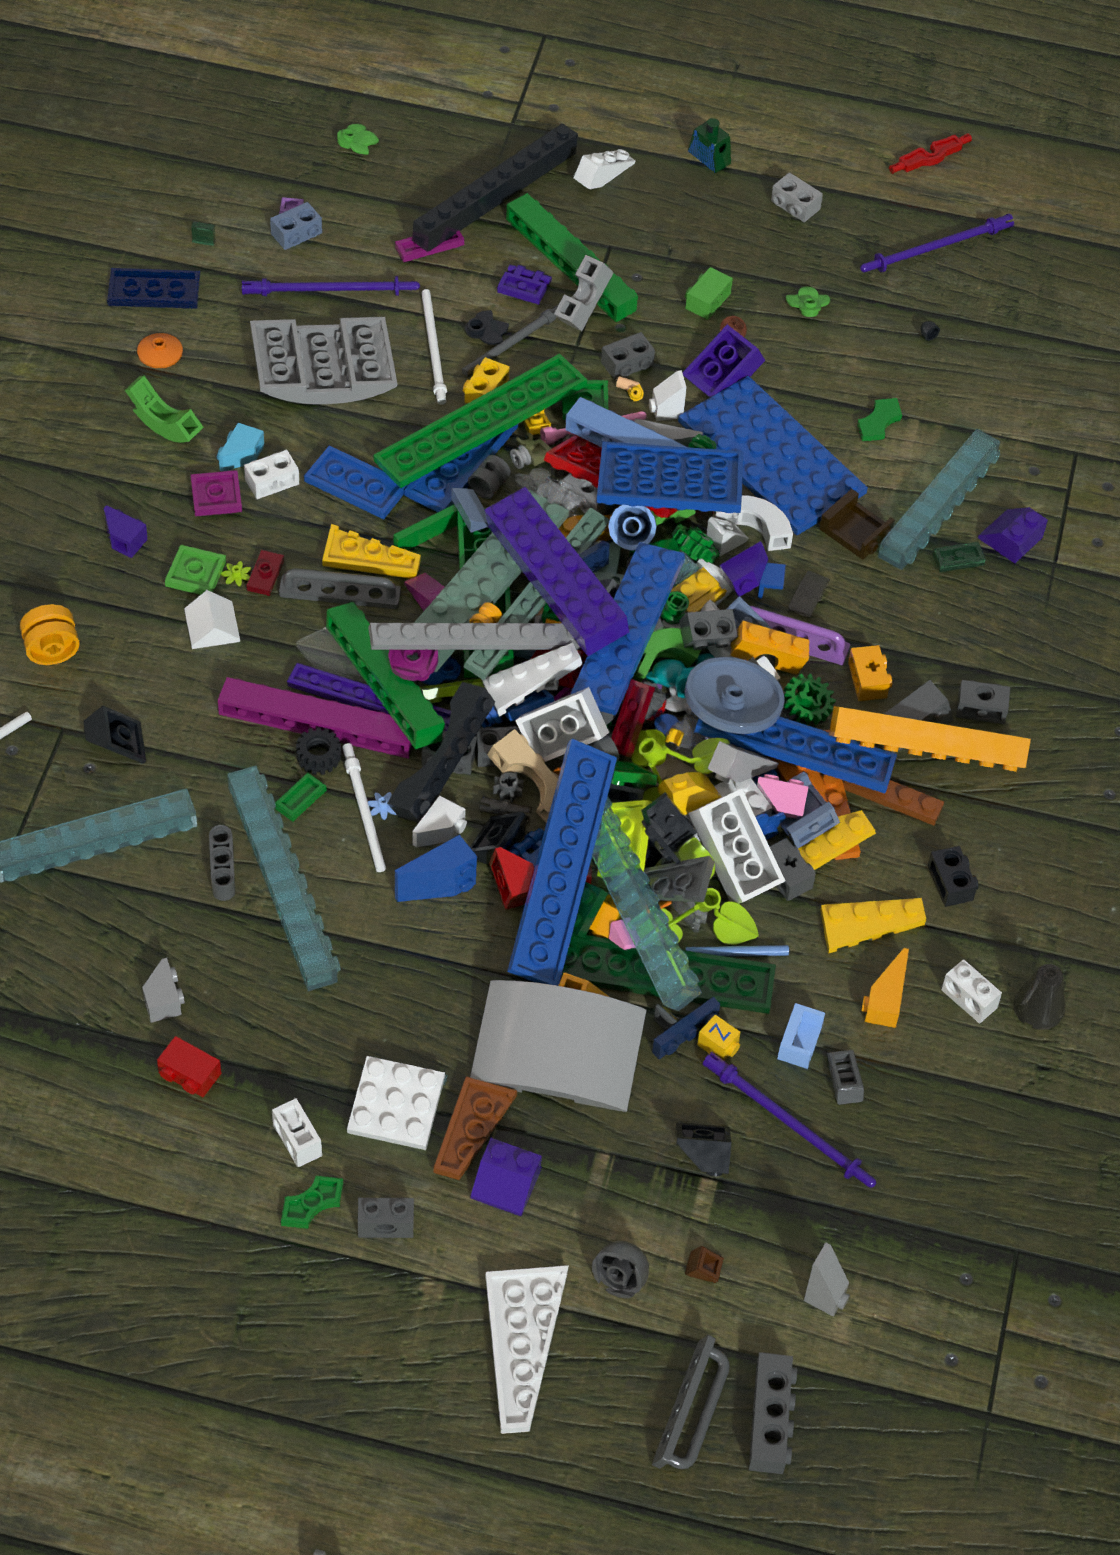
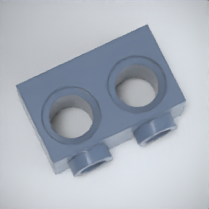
M308 202L270 218L271 235L284 250L322 234V217Z

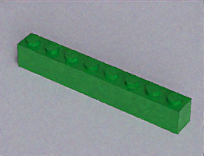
M528 193L507 204L506 220L575 285L579 286V278L575 274L585 255L600 261L595 254L588 250L577 237H574L563 224H560L550 212H547ZM613 273L597 305L615 322H618L637 311L638 295L635 290L623 282L621 277Z
M354 602L327 609L326 628L413 747L418 749L442 741L443 730L445 729L444 720L435 712L431 702L423 696L420 687L417 684L415 685L413 681L402 679L392 672L389 662V650H371L368 630L370 624L366 620L363 611L359 610Z

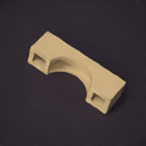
M514 729L494 744L487 755L502 773L519 772L527 775L535 782L540 792V803L536 813L547 823L559 776L555 772L550 771L545 765L542 756L535 753L529 746L527 739Z

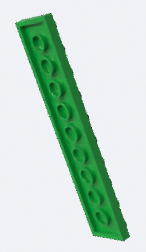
M558 354L374 454V462L402 488L586 387L587 378L561 354Z

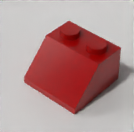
M501 847L495 848L489 864L505 910L525 905L535 869L533 863Z

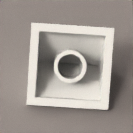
M206 590L184 608L192 649L240 642L232 601Z

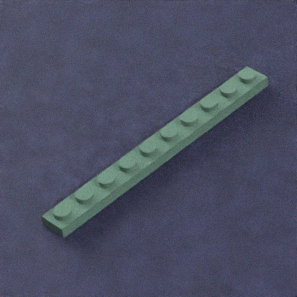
M590 507L566 539L575 551L580 554L594 544L608 526L610 519ZM530 582L497 623H530L546 604V601ZM475 650L465 662L464 668L485 680L508 650Z

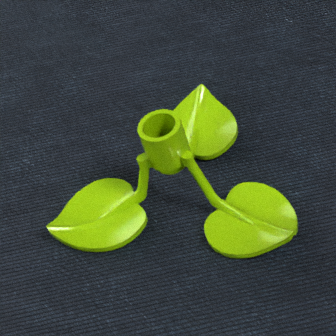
M645 730L640 731L631 759L633 763L641 767L649 766L653 773L658 775L657 782L660 785L662 779L656 769V765H661L665 762L666 754H670L690 764L695 763L694 768L697 772L709 774L713 771L707 768L719 741L730 744V742L724 738L706 739L694 747L692 752L694 758H688L665 746L666 737L661 731ZM652 787L646 790L643 800L653 802L660 797L658 788Z
M696 837L688 840L678 850L681 861L710 856L713 859ZM715 863L712 870L711 878L715 873ZM707 888L704 902H695L694 907L675 919L666 909L650 910L643 917L640 928L645 944L673 948L680 942L683 936L681 928L676 923L698 909L702 912L714 909V915L718 918L713 922V931L722 943L737 945L755 939L759 934L753 918L743 906L736 902H725L720 907L721 896L714 888Z

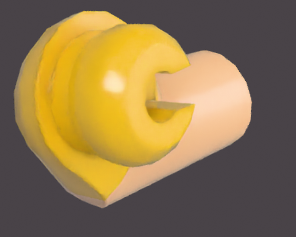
M621 376L618 377L616 387L627 390L629 397L633 401L642 399L644 392L639 382Z

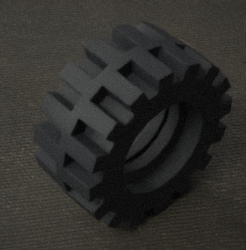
M316 727V731H313L311 728L308 729V733L303 732L301 737L297 739L296 757L301 768L304 767L306 772L312 771L314 775L317 772L323 775L325 771L329 773L333 771V767L336 768L341 760V743L333 731L329 733V729L326 728L322 731L321 727ZM315 747H323L328 750L323 755H313L308 751Z

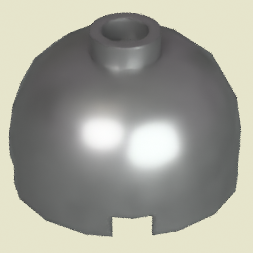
M616 1241L606 1245L592 1262V1272L598 1284L602 1281L604 1285L610 1287L605 1290L609 1294L619 1298H631L646 1283L649 1276V1262L643 1251L636 1245L627 1241Z

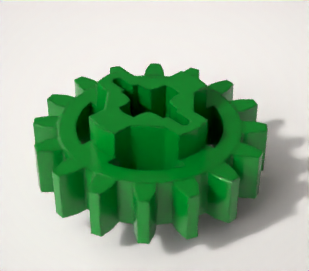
M679 524L671 534L677 540L679 549L693 560H701L702 558L705 562L712 564L720 554L718 552L719 549L715 548L713 544L714 540L697 527L688 528L686 525L682 526Z
M800 674L797 678L793 677L783 690L785 692L784 700H786L784 708H790L789 715H797L798 722L801 719H805L806 725H809L813 720L814 724L818 725L821 720L826 721L833 712V705L836 699L831 698V696L834 694V691L826 689L829 685L828 683H820L821 677L814 680L812 674H809L807 678Z

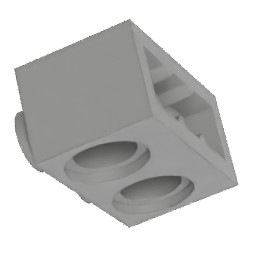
M789 172L773 185L771 202L794 217L806 222L821 209L823 193Z

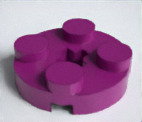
M389 650V662L392 672L405 680L425 681L438 665V650ZM414 652H417L419 659L411 661L410 658L407 657L408 655H413Z

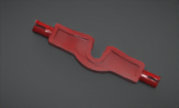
M967 133L961 137L952 135L945 139L934 141L930 145L932 153L927 152L921 147L899 157V162L890 165L889 170L894 174L901 170L909 172L921 166L936 165L942 162L946 156L962 150V145L971 142L972 137Z

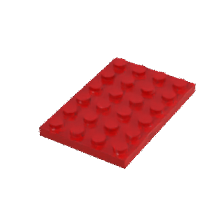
M574 435L546 452L544 461L550 463L553 468L570 472L573 477L585 479L598 488L602 447ZM647 507L656 516L661 518H668L678 511L675 508Z

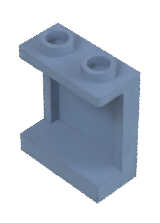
M802 772L792 778L804 782L803 786H808L803 817L800 820L786 817L779 824L797 848L802 847L840 823L834 807L830 802H826L810 782L806 772Z

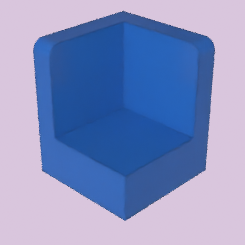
M766 564L758 588V598H763L764 588L783 589L784 564Z

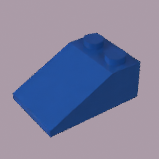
M458 835L395 870V899L397 902L451 897L461 892L469 891L476 884V854L463 838Z

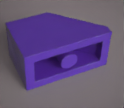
M760 541L720 565L726 582L738 597L759 586L768 557Z

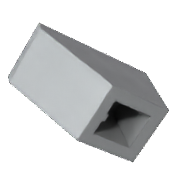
M167 958L161 959L142 987L144 1002L151 1023L182 1015L181 1004L185 1003L182 989H176L175 982H178L176 969L169 966Z

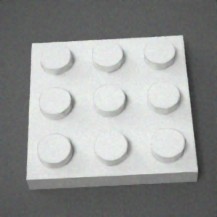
M367 1056L348 1123L347 1133L426 1150L445 1079V1072Z

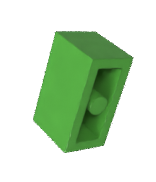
M710 267L704 274H700L696 284L693 287H689L686 291L685 309L709 320L731 294L733 278Z

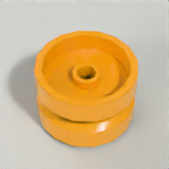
M50 604L36 607L26 613L20 621V631L24 640L26 655L34 663L41 665L59 664L70 659L79 649V638L75 630L73 615L69 609L62 605Z

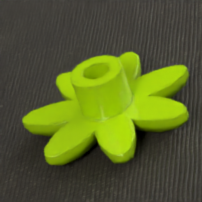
M239 561L234 566L227 563L226 566L229 571L221 573L222 576L228 577L226 584H231L235 580L237 586L240 587L242 580L249 581L250 576L247 573L252 568H242L243 563Z

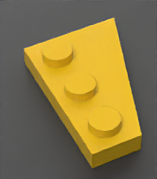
M862 810L838 816L839 824L798 848L804 861L816 870L876 834L874 827Z

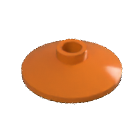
M156 333L141 340L137 347V354L140 361L149 367L167 368L180 360L183 348L181 342L176 337L166 333Z

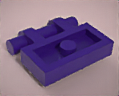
M510 264L508 271H505L498 284L497 293L539 305L546 292L547 285L551 283L552 276L545 275L543 271L537 270L535 272L526 269L522 265L514 266Z

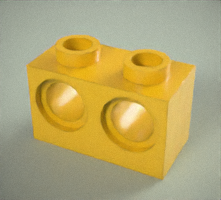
M485 357L480 365H476L473 376L470 380H466L463 386L465 403L468 404L508 382L510 366Z

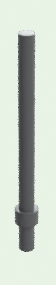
M558 305L552 309L545 310L540 314L539 318L462 368V373L468 376L474 371L477 364H481L485 357L491 360L543 325H549L555 321L556 316L554 313Z

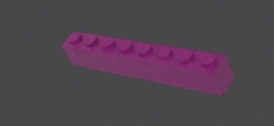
M229 677L226 678L218 698L219 715L300 734L303 732L308 733V729L311 728L313 731H316V727H321L322 731L326 728L329 729V733L333 731L336 734L340 743H350L352 746L409 759L413 745L391 715L385 712L371 711L359 706L345 705L337 701H328L312 695H302L290 690L276 689L264 684H255Z

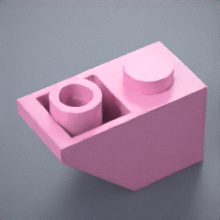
M769 774L758 778L757 786L776 814L783 812L786 817L799 820L803 817L808 786H803L804 782L789 779V783L779 781V777Z

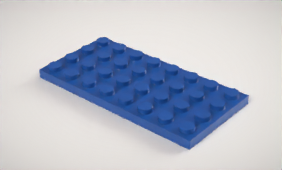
M749 376L679 415L678 422L685 429L703 432V436L706 435L715 441L717 450L743 451L742 484L756 497L777 506L788 518L792 531L796 536L819 523L822 514L849 490L853 489L859 493L858 498L867 494L868 487Z

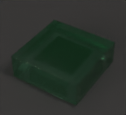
M193 221L191 226L192 243L214 246L216 241L215 225Z

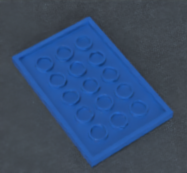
M602 441L597 503L628 505L631 507L647 506L653 508H675L678 510H700L703 512L741 513L743 451Z

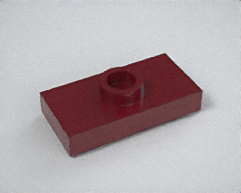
M261 550L246 585L247 591L270 596L284 563V555Z

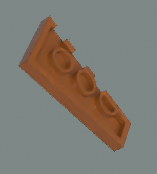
M466 1077L435 1162L433 1173L460 1180L516 1098L517 1090Z

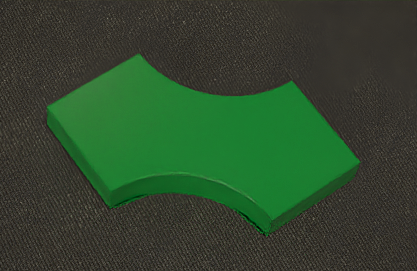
M897 398L875 400L874 411L869 416L858 419L857 426L862 441L884 439L885 429L890 424L902 419V412Z
M316 1176L308 1190L296 1196H286L281 1226L309 1229L312 1219L319 1212L327 1208L340 1207L344 1183L343 1178Z

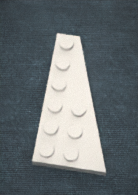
M569 1265L491 1271L485 1274L501 1434L530 1432Z

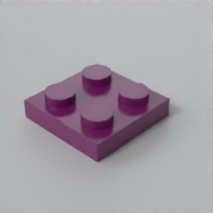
M237 470L191 474L195 516L242 512Z

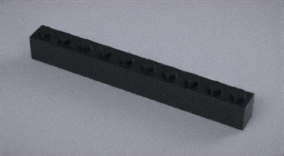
M562 123L414 220L412 241L425 251H431L455 235L457 231H461L576 154L578 133Z

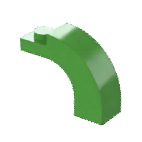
M139 376L125 389V392L136 406L133 409L135 414L151 430L170 441L179 443L189 442L204 428L191 409L177 410L167 405L158 396L145 376Z
M666 628L655 631L650 637L632 680L642 682L653 661L658 658L679 660L686 667H690L698 658L701 650H694L693 647L684 648L680 628Z

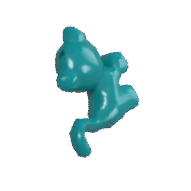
M711 653L700 654L694 663L698 665L705 660L715 657ZM665 659L655 664L653 670L648 672L645 678L651 683L660 684L668 688L675 687L676 695L685 698L687 678L695 666L686 668L679 660Z

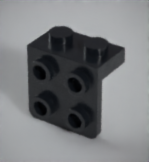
M665 792L641 810L644 818L641 822L646 828L645 833L653 843L657 841L662 847L660 851L668 861L673 859L678 865L682 861L677 847L695 835L697 831Z

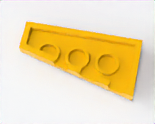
M331 524L322 564L326 567L412 579L418 575L421 555L393 545L391 547L382 545L379 540L373 538L368 540L359 537V533L351 530L345 532L339 530V526Z
M922 898L821 905L820 909L828 954L836 952L838 948L848 946V948L853 947L864 940L872 939L873 941L882 938L884 934L891 932L894 934L923 926L926 923Z

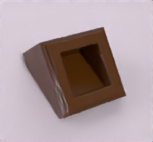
M700 1246L690 1252L685 1274L693 1278L717 1283L724 1257L704 1246Z

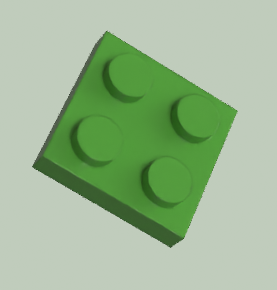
M180 545L166 576L165 586L199 595L203 594L206 590L214 592L226 564V555Z

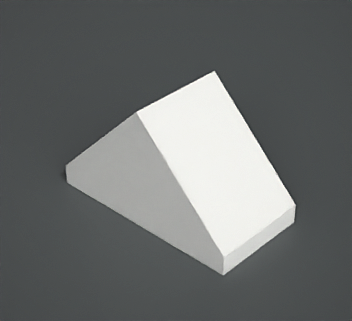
M714 517L708 520L707 536L714 540L713 544L715 548L719 549V556L742 545L749 539L734 523Z

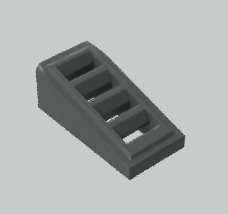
M847 1050L827 1053L837 1104L862 1102L864 1087L854 1051ZM843 1062H849V1063H850V1064L836 1065V1063H843Z

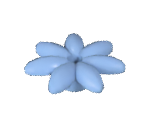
M388 792L384 797L379 793H375L376 801H368L369 806L373 807L371 811L372 816L380 813L382 819L385 820L387 813L396 815L387 804L392 796L391 792Z

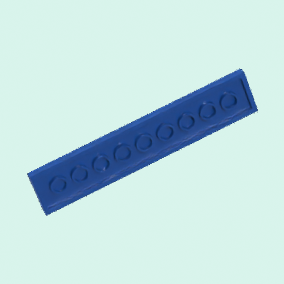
M571 739L567 744L507 972L535 983L559 986L617 760V757L575 739Z

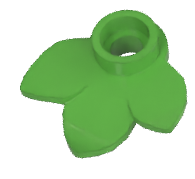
M361 124L349 125L347 129H341L337 133L338 144L341 147L351 148L359 154L368 155L369 149L367 146L379 142L378 137L371 131H366V127Z
M805 286L799 289L797 295H786V302L792 307L799 308L802 315L814 317L818 315L821 307L830 303V297L828 295H819L815 288Z

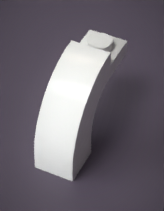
M742 495L741 513L713 511L714 518L728 521L735 525H747L758 530L764 537L768 551L791 548L793 531L788 518L777 506L764 499Z

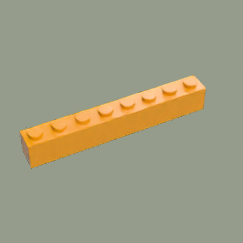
M838 706L833 708L829 731L830 736L836 737L835 742L850 744L852 739L860 741L859 746L874 748L876 743L884 745L883 750L898 752L900 747L908 749L907 754L922 756L924 751L932 753V758L946 760V755L955 756L956 762L969 764L970 759L979 760L978 765L993 768L994 763L1003 764L1002 769L1016 772L1017 767L1026 768L1031 740L1024 737Z

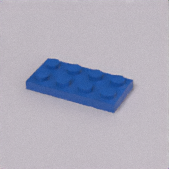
M331 446L327 447L304 475V482L382 519L386 518L402 498L404 490L408 486L400 488L384 471Z

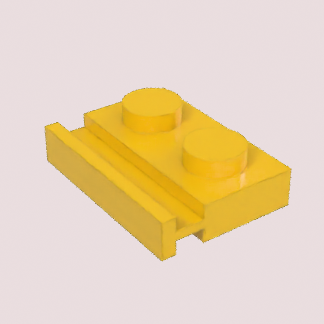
M703 567L672 588L671 592L679 591L687 596L689 606L686 612L688 613L700 612L709 600H712L714 603L725 596L727 590L725 588L722 589L719 586L720 583Z

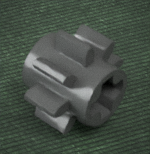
M506 772L500 777L495 776L493 794H499L501 802L504 800L513 803L517 796L522 797L524 780H518L517 772Z

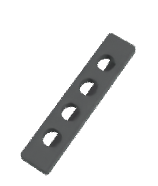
M299 568L290 569L283 574L279 588V596L283 598L340 604L354 602L355 605L388 609H398L401 587L395 586L387 578ZM301 585L311 587L308 591H300L298 589ZM330 587L334 589V592L326 594L322 592V589ZM348 590H356L358 594L356 596H348L346 592ZM373 592H378L382 596L378 599H373L369 595Z
M709 1334L697 1343L652 1462V1465L658 1469L667 1464L677 1469H688L693 1466L698 1457L730 1368L726 1355L713 1347L716 1338ZM710 1357L718 1363V1370L686 1456L681 1458L673 1454Z

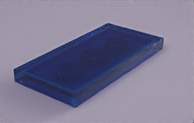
M111 268L107 304L108 306L198 309L200 271Z

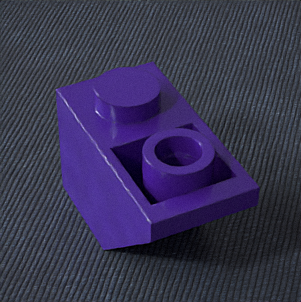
M106 505L104 507V514L111 547L132 558L148 540L146 524L139 519H134L124 514L119 509Z

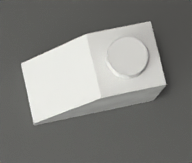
M682 370L676 371L653 389L652 399H649L650 412H654L656 421L678 419L679 415L684 413L686 384Z
M439 796L413 830V846L422 847L443 843L454 838L457 833L461 834L467 824L465 809Z

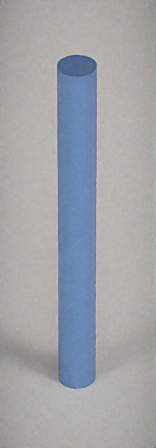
M788 945L685 947L686 951L724 957L789 956Z

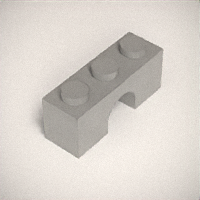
M585 255L575 274L579 278V286L576 293L572 297L564 294L554 315L563 323L582 331L614 272L603 262Z

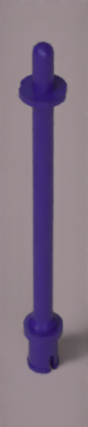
M1009 213L995 219L991 217L986 219L983 225L886 257L881 253H877L874 260L862 264L860 270L868 272L878 269L882 273L886 271L889 264L984 233L995 235L1000 230L1013 227L1014 221H1008L1013 219V217Z
M395 276L394 281L271 283L267 281V278H262V281L242 280V295L262 294V296H267L271 292L378 290H395V295L399 296V290H418L420 288L419 282L398 281V276Z
M714 1052L707 1055L703 1061V1066L719 1076L723 1084L732 1083L839 1164L846 1170L844 1174L846 1179L854 1176L867 1187L873 1188L876 1185L875 1178L860 1168L861 1159L857 1158L852 1162L740 1077L735 1065H729Z

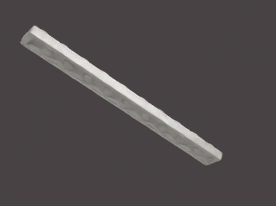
M370 623L368 627L371 650H555L572 642L576 650H582L562 623Z

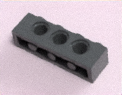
M759 1352L755 1376L749 1457L750 1471L783 1474L785 1465L791 1464L792 1447H787L788 1437L792 1438L794 1420H789V1410L794 1411L796 1394L791 1393V1384H796L797 1367H792L793 1356ZM772 1383H776L780 1385L782 1389L774 1390L769 1385ZM776 1410L780 1413V1416L773 1417L767 1411ZM769 1436L775 1437L778 1443H769L765 1438Z

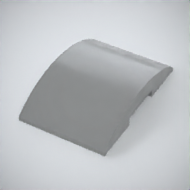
M385 317L340 318V324L296 326L295 319L250 321L260 391L267 395L302 404H337L367 399L397 387Z
M490 981L470 1078L517 1090V1092L521 1093L522 1090L572 1099L574 1103L627 1112L646 1009L611 997L568 987L524 981Z

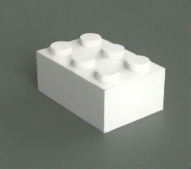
M589 687L525 713L516 719L520 732L527 739L529 746L535 753L540 754L545 762L565 754L568 741L571 739L588 745L602 739L609 733Z

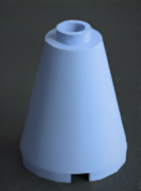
M621 505L615 509L610 518L608 526L610 536L620 547L627 550H636L639 542L649 544L656 533L655 517L646 506L631 507ZM636 522L639 523V530H636L634 527Z

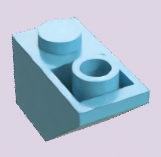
M238 423L235 429L229 432L224 447H220L218 450L217 460H219L220 471L232 470L257 460L264 448V431Z

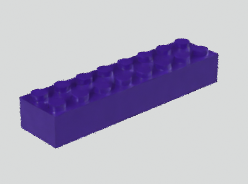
M526 487L484 509L490 530L587 656L629 633L626 614Z

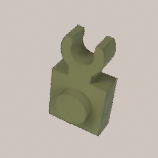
M526 433V440H521L519 437L516 438L517 448L523 445L528 450L531 456V464L534 466L543 463L546 452L552 449L541 439L534 441L531 433Z

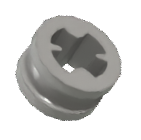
M523 445L518 446L517 450L512 449L510 451L512 462L518 469L523 468L524 464L529 465L531 463V456Z

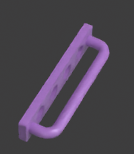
M750 606L774 630H780L787 634L808 639L810 656L839 665L844 664L849 652L850 643L845 642L839 633ZM826 644L830 647V650L822 651L818 648V645Z

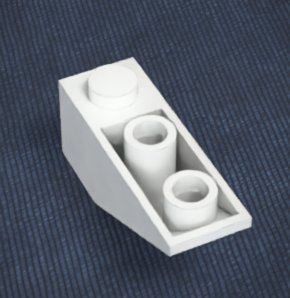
M622 149L583 155L574 179L588 189L600 188L631 167L636 161L629 156L628 152Z

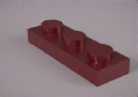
M632 679L611 737L618 753L632 758L655 690L653 686Z

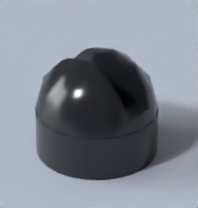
M926 321L920 327L921 335L927 341L936 338L940 332V328L932 321Z

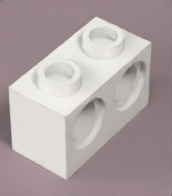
M287 450L244 465L245 481L256 499L299 484V469Z
M964 959L945 975L941 989L979 1024L997 1009L1002 995L1000 990Z
M297 1098L272 1109L273 1126L297 1167L322 1156L321 1139Z

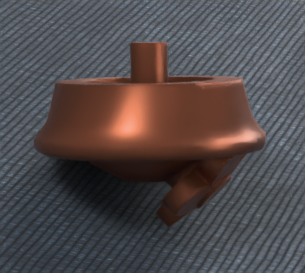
M728 316L723 319L720 324V332L728 324L745 337L747 327L741 318Z

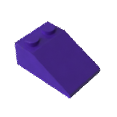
M727 324L685 369L683 376L710 398L743 378L751 377L765 362V359L757 347Z

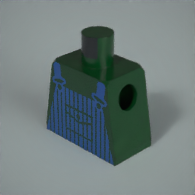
M710 118L694 129L688 152L714 173H717L731 164V141L729 134L719 127V120Z

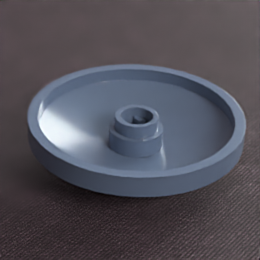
M718 657L699 663L689 673L685 686V698L694 714L710 726L730 733L750 734L766 730L779 719L784 705V693L775 677L759 665L739 658Z

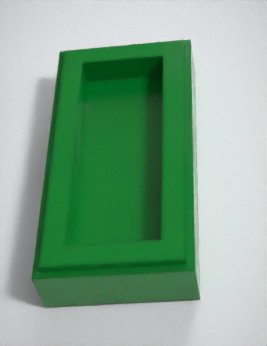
M307 772L274 803V809L294 822L327 791V787Z

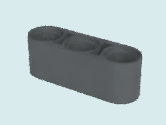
M217 825L209 833L212 893L216 899L226 901L231 899L236 891L233 837L229 827Z

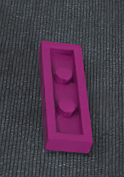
M460 230L429 252L412 241V237L395 241V249L403 262L464 245V237Z

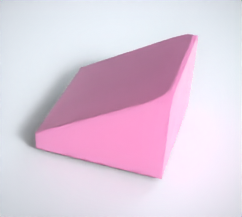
M627 918L611 922L609 939L619 947L626 950L645 945V940L633 919Z

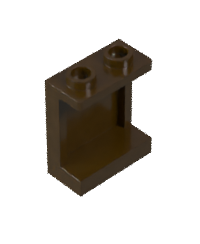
M851 489L822 514L820 530L864 560L869 554H874L882 542L888 541L893 536L895 519L890 517L885 522L857 503L859 493Z

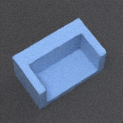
M795 1003L777 1059L808 1069L823 1026L825 1013Z

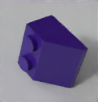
M1030 507L1007 509L978 535V539L1013 563H1016L1043 538L1048 519Z
M491 1138L481 1159L470 1198L522 1216L540 1174L542 1156Z

